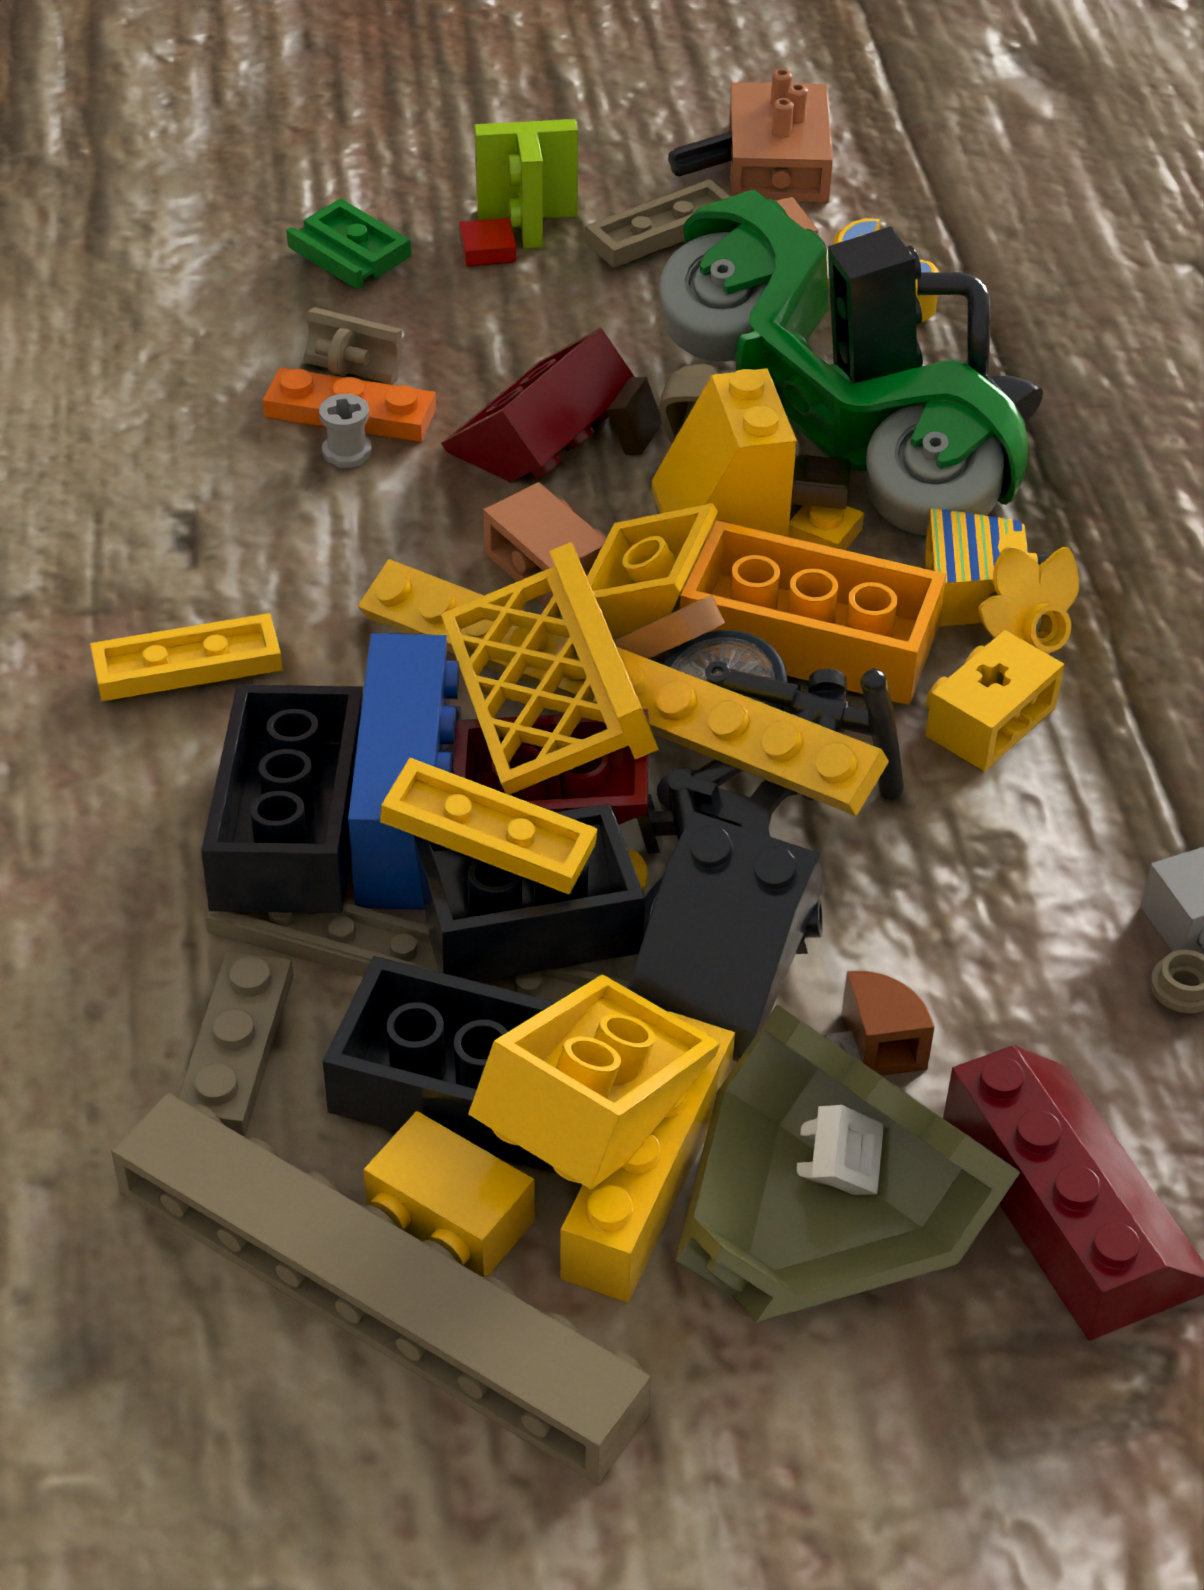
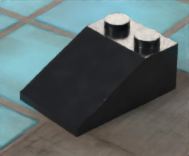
M692 811L666 868L628 989L667 1012L671 1011L735 1032L733 1060L738 1062L771 1013L821 895L822 873L820 853Z

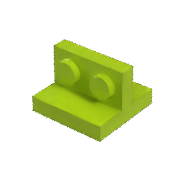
M576 119L474 124L476 211L478 220L510 218L512 229H520L523 249L543 248V218L577 217L578 127Z

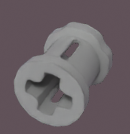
M337 394L325 399L319 406L320 421L326 426L327 439L322 444L323 458L327 463L338 468H354L363 465L372 455L371 441L365 436V424L369 419L368 403L365 399L353 394Z

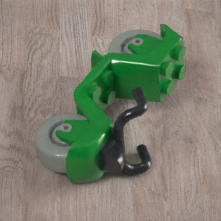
M749 190L701 206L686 220L683 226L685 244L668 259L659 279V301L662 322L668 335L680 348L691 355L706 360L735 361L736 371L768 368L789 423L829 457L849 459V461H852L851 470L866 471L867 490L874 507L884 519L903 531L926 537L930 508L987 516L997 501L1002 505L1012 502L1023 481L1027 465L1029 445L1025 422L1039 407L1043 390L1034 382L1015 376L988 377L991 300L988 288L979 278L962 272H921V278L917 279V295H961L967 299L966 363L959 360H945L852 384L848 375L835 364L828 365L812 352L811 347L807 343L828 311L827 248L822 238L811 229L805 230L787 215L784 208L773 199L767 200L756 190Z

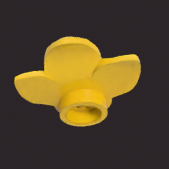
M1005 547L998 556L993 569V585L997 595L986 599L978 607L981 622L985 630L993 638L1006 630L1047 654L1057 651L1064 646L1070 636L1071 619L1067 610L1079 592V576L1074 555L1070 548L1061 547L1039 565L1036 560L1024 551L1014 547ZM1041 618V627L1036 633V625Z

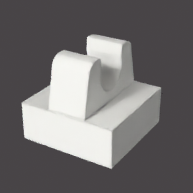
M844 1105L818 1106L817 1118L803 1123L800 1132L801 1136L815 1141L813 1161L797 1163V1174L818 1184L833 1186L852 1195L877 1194L884 1123Z

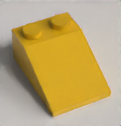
M602 974L494 1040L468 1115L491 1128L494 1134L501 1140L509 1144L518 1145L550 1164L561 1177L572 1182L581 1183L592 1190L630 1160L715 1057L721 1042Z

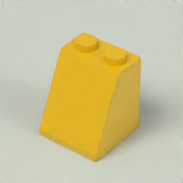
M768 368L757 370L742 369L732 373L711 375L652 478L651 489L660 514L713 503L718 511L715 521L788 537L797 440Z

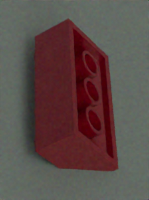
M1012 1045L952 1067L943 1119L1020 1172L999 1205L1088 1341L1204 1295L1203 1260L1065 1065Z

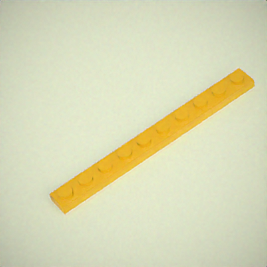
M388 559L357 607L368 619L405 634L447 635V651L454 653L441 613L484 595ZM484 619L462 628L461 632L463 635L483 639L494 621ZM512 625L501 643L520 647L531 629ZM548 634L538 652L557 656L568 638ZM617 647L643 710L648 709L649 726L652 734L854 816L858 815L889 762L883 750ZM490 658L486 667L503 673L510 662ZM527 666L519 680L538 687L547 670ZM565 675L554 691V694L575 698L586 679ZM595 698L593 699L592 703H597Z

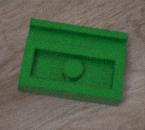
M341 198L304 219V227L299 230L293 227L286 230L287 243L290 249L357 290L363 287V279L368 276L376 279L412 257L411 241L409 238Z

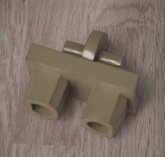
M316 307L308 310L307 323L309 335L304 351V363L328 368L331 374L338 376L351 374L390 385L397 381L399 360L402 357L403 329Z

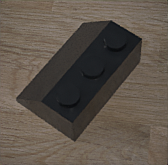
M610 803L555 812L598 829L595 847L570 894L563 893L414 836L429 938L439 972L482 982L639 954L643 942L645 896Z

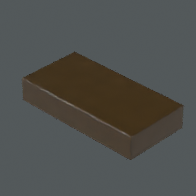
M801 454L796 456L791 504L846 509L852 461L842 458Z

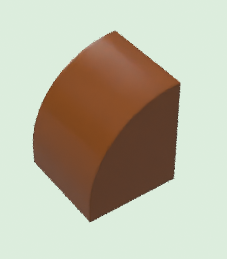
M847 971L841 1015L854 1057L881 1076L927 1070L935 1026L931 1014L920 996L904 983L887 975L869 971Z

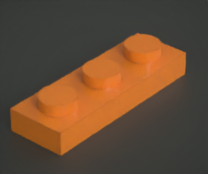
M279 367L263 398L265 418L326 427L322 424L319 417V406L330 396L337 394L357 395L365 399L369 405V419L365 424L366 434L416 442L423 441L436 411V392L415 389L406 385H389L364 381L354 377H338L308 372L303 369Z

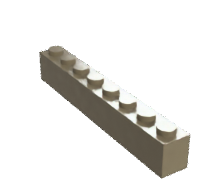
M168 1092L111 1150L121 1194L599 1485L649 1417L651 1376L645 1373L639 1363L631 1356L619 1350L613 1349L608 1351L580 1335L577 1328L565 1317L553 1312L545 1314L519 1299L515 1292L500 1279L493 1276L482 1277L456 1262L452 1254L442 1245L431 1240L420 1241L398 1228L393 1220L379 1208L372 1205H365L364 1207L337 1192L333 1184L321 1174L314 1171L303 1172L281 1159L276 1151L265 1141L256 1137L247 1139L223 1125L218 1116L203 1105L195 1104L191 1106Z

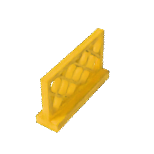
M572 542L549 551L555 565L554 567L441 613L498 777L505 793L508 795L628 745L635 760L659 750ZM552 591L553 597L541 615L522 611L528 601ZM484 619L494 621L483 639L463 635L461 632L462 628ZM512 625L531 629L520 647L501 643ZM548 634L568 638L557 656L538 652ZM490 658L510 662L499 680L479 676ZM527 666L547 670V673L536 689L516 685ZM565 675L586 679L575 698L554 694V691ZM594 698L596 699L597 703H592ZM506 699L526 704L514 723L494 718ZM544 708L564 713L553 732L532 728ZM582 717L604 722L607 726L606 730L582 740L570 737ZM522 742L543 747L536 759L511 769L509 762Z

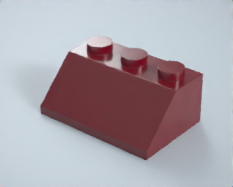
M599 328L538 361L445 439L441 445L447 453L508 482L528 473H531L534 479H537L562 461L558 452L564 446L567 450H570L594 433L590 424L596 418L599 422H602L610 417L608 413L609 406L628 379L635 376L603 329Z

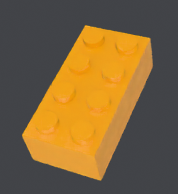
M716 520L680 595L679 609L712 595L725 624L709 632L734 630L761 638L779 654L784 663L787 676L809 681V676L816 670L835 669L846 676L848 691L863 694L860 683L862 675L869 669H879L887 678L891 700L910 705L939 628L947 574ZM722 645L697 652V654L774 672L767 660L758 653L744 647Z

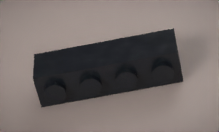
M892 226L828 246L833 364L839 366L848 375L852 384L921 367L923 365V356L917 341L916 325L922 322V311L916 297V280L921 278V264L913 246H906Z

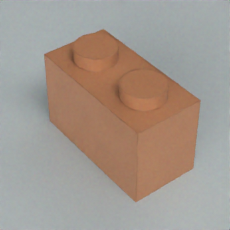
M540 482L483 509L484 553L516 582L554 567L555 565L549 551L569 542L573 543L587 576L606 540V536L600 530L592 528L571 509L565 500L558 499ZM551 591L535 599L546 608L553 597V593Z

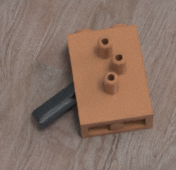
M777 69L774 71L772 83L731 82L729 132L677 147L670 151L668 162L671 165L672 173L680 177L730 161V196L749 190H756L767 200L773 199L776 201L793 197L796 202H829L833 155L828 85L791 83L792 73L787 69Z

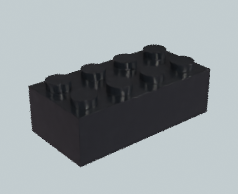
M236 685L201 849L209 911L342 914L351 857L348 816L363 701V686Z
M373 956L323 1059L328 1113L399 1131L410 1117L418 1111L499 1159L558 1174L550 1164L518 1145L509 1144L501 1140L494 1134L491 1128L468 1115L494 1040L556 1002Z

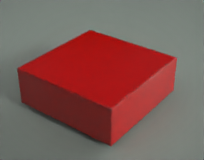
M510 218L459 222L460 240L466 266L516 262V244Z

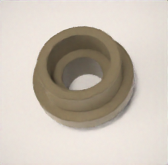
M1180 949L1169 953L1156 964L1152 972L1150 986L1153 995L1162 1005L1180 1013L1191 1014L1204 1011V955L1194 950Z

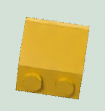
M713 503L613 524L587 575V579L613 639L674 612L684 586L717 516L718 511Z

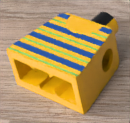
M930 508L924 550L925 569L947 574L939 627L982 623L978 607L986 599L997 595L993 585V569L998 556L1005 547H1014L1024 551L1036 560L1039 565L1051 554L1028 553L1025 525L1018 520Z

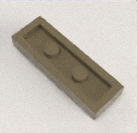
M711 179L586 225L585 243L613 268L628 264L635 259L684 241L683 226L686 220L699 207L731 196Z
M226 951L178 1098L191 1106L199 1104L207 1107L218 1116L223 1125L245 1137L294 975L292 959Z

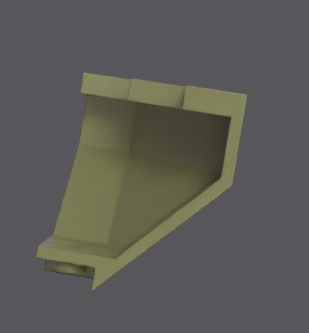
M777 1004L717 1092L675 1261L732 1296L757 1323L958 1265L1020 1172ZM844 1105L884 1123L877 1194L852 1195L833 1186L818 1184L797 1174V1163L813 1161L815 1141L801 1136L800 1132L803 1123L817 1118L818 1106Z

